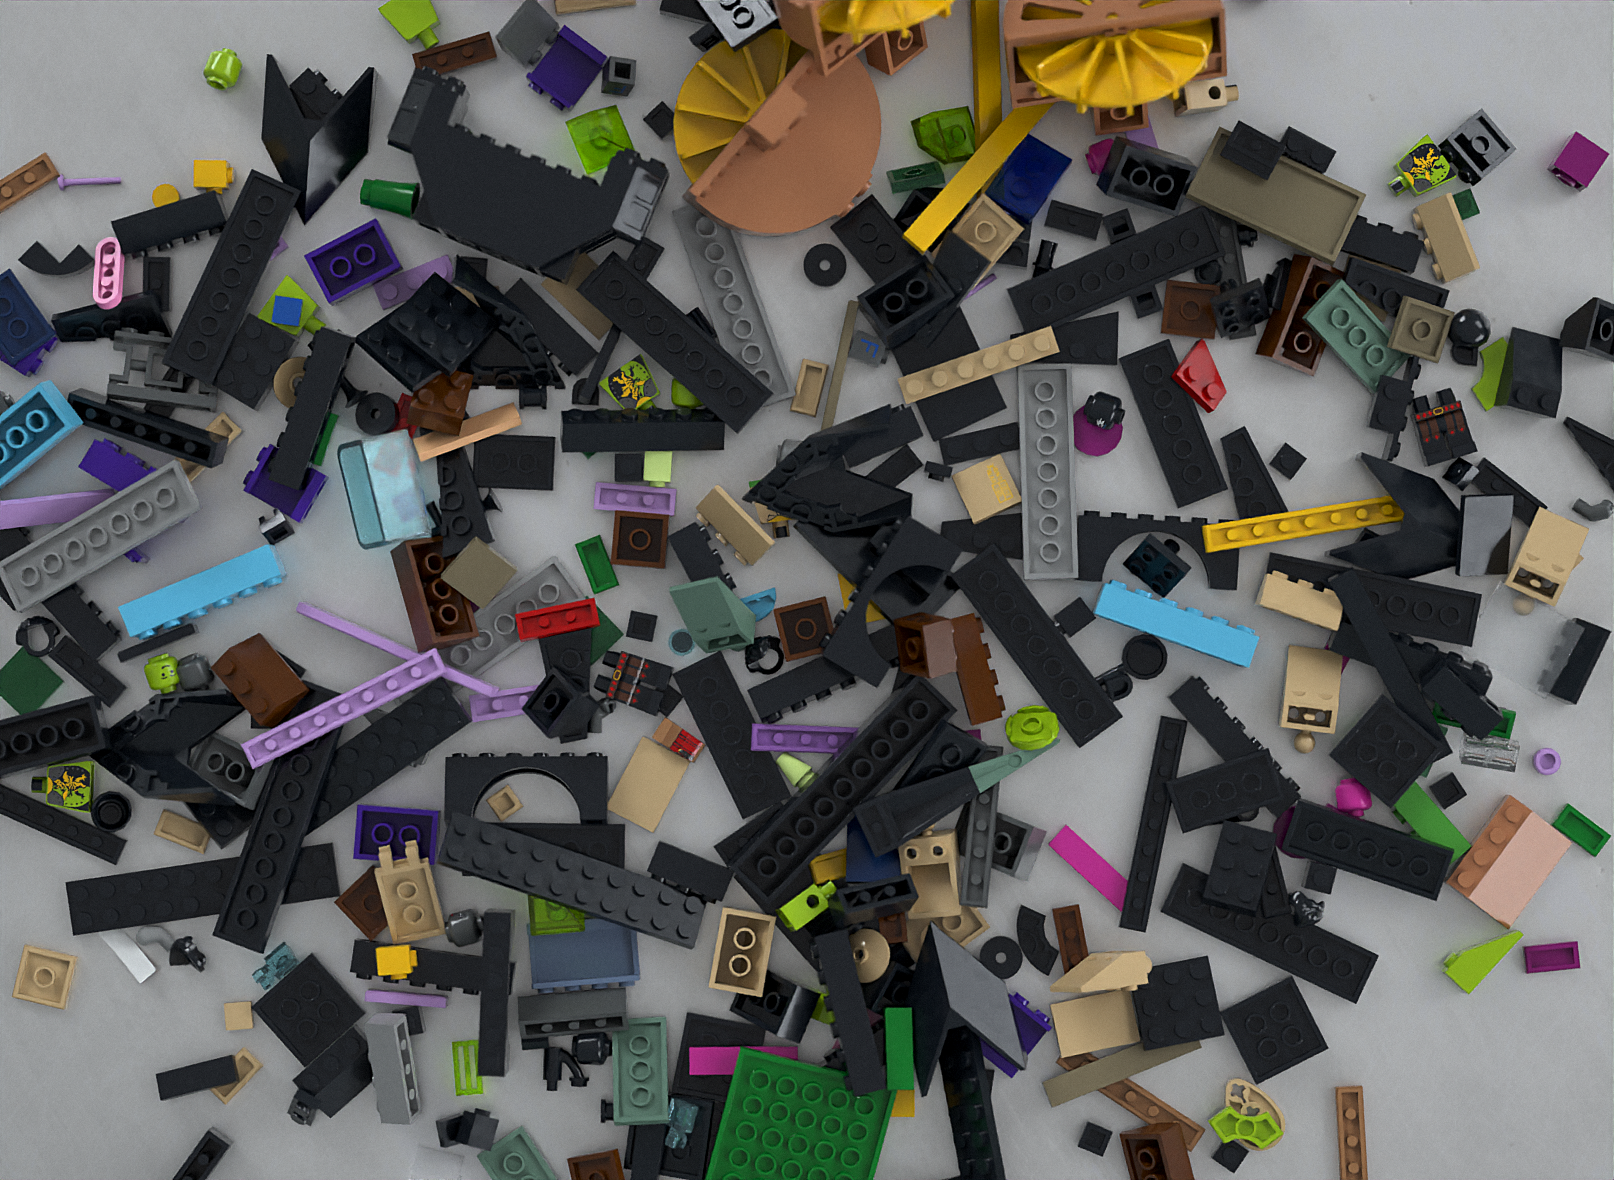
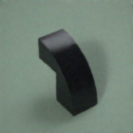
M38 241L18 259L29 269L55 278L76 276L95 265V258L79 244L62 262Z

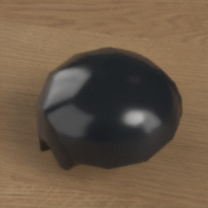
M1475 309L1461 310L1453 317L1448 338L1456 347L1465 346L1471 350L1476 347L1478 348L1485 344L1490 337V321L1481 311Z
M108 791L102 793L93 801L91 806L92 821L95 826L104 832L114 833L124 829L132 816L131 803L120 792Z

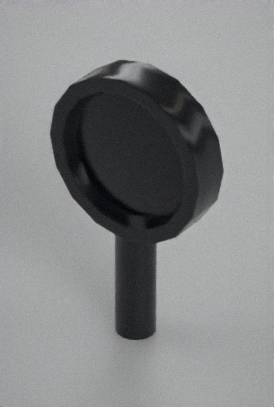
M1142 634L1135 636L1125 644L1122 650V663L1095 678L1101 686L1104 685L1102 676L1115 671L1128 672L1129 675L1141 680L1155 678L1163 672L1167 664L1168 654L1166 648L1159 639L1152 635Z

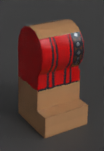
M667 717L663 719L652 736L659 743L695 763L706 746Z

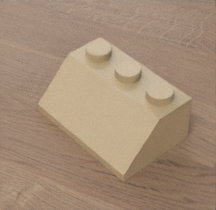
M1451 192L1413 209L1415 214L1412 215V220L1416 229H1421L1424 239L1421 241H1424L1423 248L1427 255L1431 254L1434 264L1431 265L1436 280L1440 279L1442 284H1445L1480 269Z
M718 484L696 506V509L699 511L696 517L706 527L711 524L718 531L715 536L725 546L730 543L737 550L733 555L744 566L748 562L753 566L775 545V542Z
M1274 570L1272 575H1264L1254 605L1330 631L1338 630L1343 606L1333 590L1324 588L1323 592L1314 590V584L1300 579L1298 583L1288 581V575Z
M723 906L708 988L762 997L776 916Z

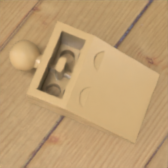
M1539 506L1505 578V585L1523 593L1517 596L1513 603L1514 610L1519 615L1525 616L1533 612L1535 608L1533 598L1551 606H1556L1589 528ZM1521 568H1524L1526 571L1529 572L1524 577L1518 574V571ZM1546 579L1553 582V585L1549 588L1543 585V581Z
M1289 645L1278 725L1280 727L1301 730L1294 739V747L1298 752L1305 754L1311 752L1315 747V739L1311 735L1312 731L1335 734L1343 655L1325 649ZM1292 708L1298 710V716L1295 718H1290L1288 715L1289 710ZM1318 712L1325 714V718L1321 722L1315 719V715Z
M934 823L898 847L902 875L910 873L919 895L911 910L907 911L908 920L962 914V906H960V852L956 829L932 831L936 824ZM939 846L943 852L936 853L934 848ZM911 849L916 851V855H912Z
M1145 951L1091 953L1052 984L1050 992L1083 993L1104 989L1106 991L1138 990L1137 985L1148 983L1147 973L1149 974L1152 969V961L1145 955Z

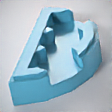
M775 587L740 599L756 615V622L767 617L773 610L776 601Z

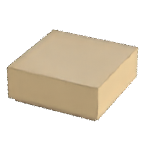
M506 785L486 799L501 822L524 807L509 785Z
M252 1001L224 1003L226 1030L254 1028L253 1009L251 1008Z

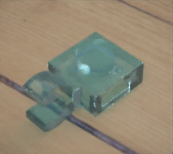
M283 942L264 958L266 965L256 970L252 977L257 984L260 982L263 989L267 990L274 984L275 977L280 980L300 962L291 947Z
M671 1098L669 1123H665V1125L670 1126V1131L665 1141L666 1146L673 1149L676 1146L684 1149L687 1142L685 1133H692L698 1111L697 1106L678 1098Z

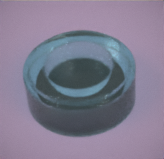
M686 629L675 630L668 640L669 648L676 655H688L695 647V642Z

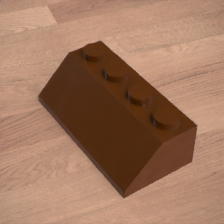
M1294 254L1281 311L1272 309L1271 317L1267 322L1255 354L1276 364L1314 376L1326 343L1302 317L1338 279L1343 278L1344 272L1313 257Z
M442 536L406 540L390 551L418 653L428 652L434 648L441 650L479 637L469 599L441 579V574L456 558L443 559L442 549L444 547Z
M971 613L950 619L954 630V649L957 653L956 675L970 725L974 726L1003 717L1001 712L1006 710L1002 695H996L994 685L999 684L995 669H989L987 659L992 658L988 643L982 644L980 633H984L981 617L975 618V614Z

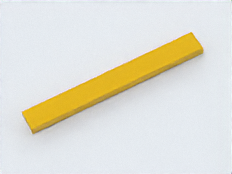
M971 0L975 152L1002 123L999 0ZM1003 163L977 192V199L982 193H985L993 201H1004Z
M1056 102L1014 108L908 228L902 238L923 255Z
M1384 496L1202 526L1205 550L1206 553L1399 522L1402 521L1404 513L1391 496Z

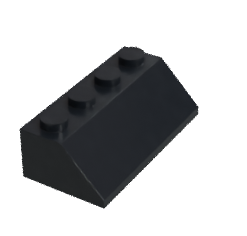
M213 190L110 222L123 254L128 258L132 257L133 260L147 257L148 252L158 249V252L171 250L174 248L173 244L183 241L184 245L199 241V236L209 234L210 237L221 235L227 223L228 215L222 196Z

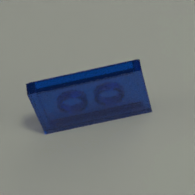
M1028 134L1016 147L985 191V194L1003 210L1029 225L1072 164V159Z

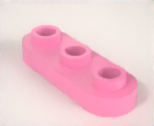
M108 237L100 241L95 250L93 299L101 309L105 310L112 309L120 303L123 291L125 255L117 238Z

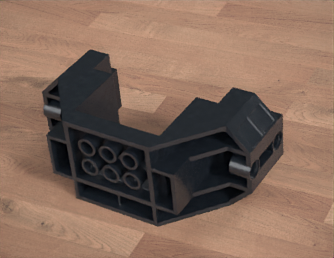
M424 66L423 69L415 67L387 139L388 145L413 155L424 189L412 218L416 224L440 233L445 238L565 285L569 282L579 255L583 253L589 254L617 238L638 247L642 246L670 177L665 163L654 158H650L649 162L643 160L640 153L629 148H625L624 151L618 149L615 157L612 156L601 185L598 186L597 180L589 176L582 175L580 179L571 175L572 170L558 164L556 168L546 165L547 160L534 154H531L530 158L521 155V149L506 144L505 148L495 144L496 139L482 133L480 137L472 135L471 129L462 125L468 110L466 104L470 97L464 82L452 76H449L448 80L441 78L437 70Z

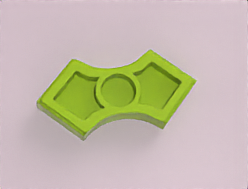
M1503 337L1479 352L1483 362V371L1480 380L1471 390L1485 412L1494 407L1508 346Z
M1228 1105L1208 1120L1224 1144L1234 1139H1247L1254 1142L1261 1149H1264L1284 1134L1268 1111L1256 1116H1246L1236 1112Z

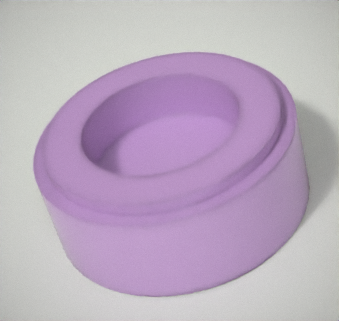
M1542 748L1534 754L1532 763L1538 773L1551 775L1558 771L1561 759L1555 750Z

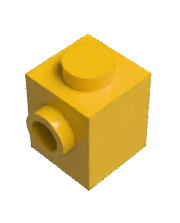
M194 160L193 187L195 189L206 190V192L215 190L222 195V190H229V183H234V168L230 167V163L226 160Z
M411 944L376 948L378 976L390 975L391 980L407 978V973L413 972V967L417 966L416 950H411Z

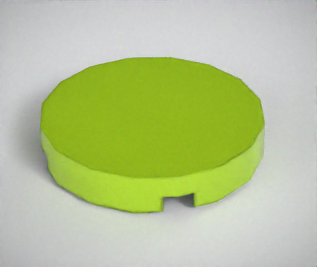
M1032 705L1017 710V714L1013 717L1011 714L1006 721L1005 731L1007 740L1012 746L1021 750H1035L1047 746L1057 737L1059 724L1057 715L1054 712H1050L1049 708Z

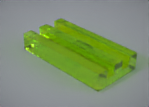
M479 1039L452 1041L456 1096L484 1093L482 1076H477ZM473 1045L477 1088H472L469 1046ZM463 1046L466 1089H462L458 1048Z

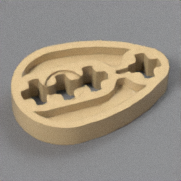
M1232 1078L1226 1083L1225 1108L1230 1105L1236 1112L1242 1115L1248 1113L1246 1108L1249 1106L1253 1109L1258 1108L1259 1111L1256 1112V1115L1268 1111L1284 1133V1116L1275 1102L1264 1091L1241 1078ZM1236 1083L1238 1086H1244L1241 1092L1245 1102L1236 1094L1231 1096L1230 1092L1233 1091V1084ZM1283 1135L1264 1149H1261L1250 1140H1238L1249 1149L1264 1151L1278 1144Z

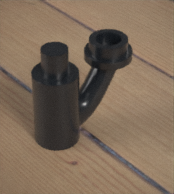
M553 1046L544 1049L543 1080H547V1091H557V1082L562 1080V1062L568 1066L573 1076L569 1077L571 1086H587L589 1077H584L577 1061L568 1051L564 1050L563 1047Z

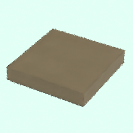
M1403 296L1387 347L1438 364L1455 312Z
M475 536L441 574V579L481 609H484L518 570L515 565Z

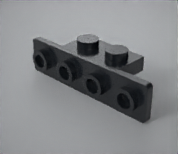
M1410 356L1408 358L1402 380L1386 375H1380L1366 427L1388 433L1382 455V460L1387 462L1393 461V458H1396L1400 451L1401 443L1398 442L1400 431L1403 432L1407 424L1406 408L1413 401L1414 390L1411 389L1414 379H1418L1421 371V364H1418L1420 357Z

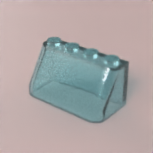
M407 429L339 445L337 450L339 466L356 537L363 549L381 547L432 534L431 519L427 514L425 505V494L421 488L418 476L419 468L414 459L412 440Z

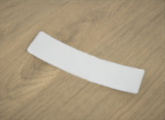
M123 928L97 932L139 983L145 981L156 971L153 964Z

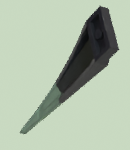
M1054 739L1050 744L1040 749L1019 750L880 794L853 807L875 857L902 846L975 796L1057 745L1060 739Z

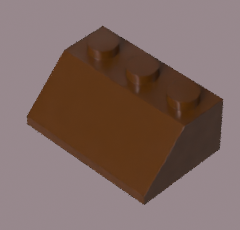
M261 633L229 648L211 667L257 723L274 728L310 691Z
M1159 1122L1119 1134L1131 1180H1194L1180 1122Z

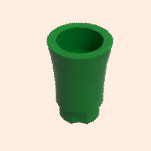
M364 179L360 191V204L413 220L412 218L420 198L419 183Z

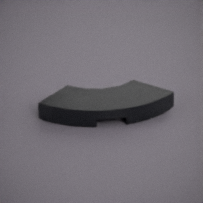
M1021 905L1016 923L1019 945L1028 961L1037 970L1049 976L1059 951L1051 946L1045 937L1044 923L1046 915Z

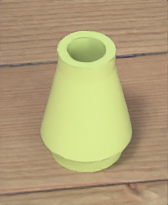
M784 752L775 762L794 788L798 787L800 789L815 774L811 766L791 756L788 752Z

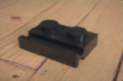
M1238 120L1220 155L1268 181L1286 145Z

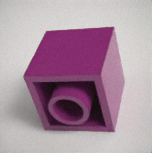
M1576 131L1568 137L1547 170L1555 174L1556 178L1565 185L1581 192L1588 187L1609 156V153Z

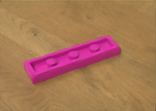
M1065 825L1048 845L1116 908L1122 911L1127 880L1072 829Z
M740 1046L689 1047L690 1075L733 1074ZM743 1046L798 1060V1046Z

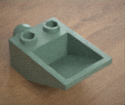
M718 577L669 587V593L693 641L706 654L726 649L740 652L747 645L754 644L756 615Z

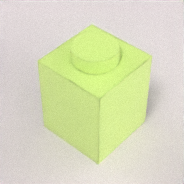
M645 451L643 481L649 482V487L665 488V483H671L673 451Z

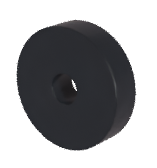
M831 244L814 246L808 251L804 259L805 275L811 283L819 287L836 285L842 280L846 272L844 254L839 248ZM822 261H828L830 263V268L828 270H822L820 268V263Z
M374 392L366 395L360 400L356 408L355 418L357 425L363 432L372 436L380 437L389 434L396 427L399 420L397 403L393 398L383 393ZM380 410V416L375 419L376 411Z
M995 936L987 940L981 947L979 961L994 975L999 976L1003 980L1014 976L1019 971L1023 956L1019 945L1013 939L1006 936ZM998 953L1006 955L1004 962L999 963L996 961Z

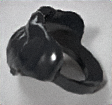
M33 616L32 618H27L18 626L15 641L17 645L23 646L25 651L31 656L44 657L53 650L55 637L60 634V630L53 620L44 616ZM43 626L44 631L49 637L48 646L42 651H34L28 644V630Z
M771 635L754 638V644H749L745 648V664L750 673L759 672L770 675L776 673L781 668L784 661L783 651L779 647L781 639ZM768 649L776 651L778 654L777 664L770 669L762 668L758 660L764 658Z
M1300 891L1288 894L1289 903L1294 907L1296 926L1298 928L1315 925L1323 918L1324 901L1316 903L1314 900L1308 899Z
M185 936L184 938L177 939L172 944L169 964L170 966H186L190 964L197 971L203 972L205 970L206 957L192 942L193 938Z

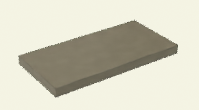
M1219 126L1186 194V198L1333 266L1367 194L1281 155L1267 181L1220 155L1232 132Z

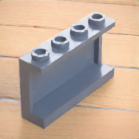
M596 917L526 924L532 975L531 987L532 989H538V993L554 992V987H565V991L581 990V985L592 984V989L608 988V983L619 982V987L635 986V981L641 979L637 931Z

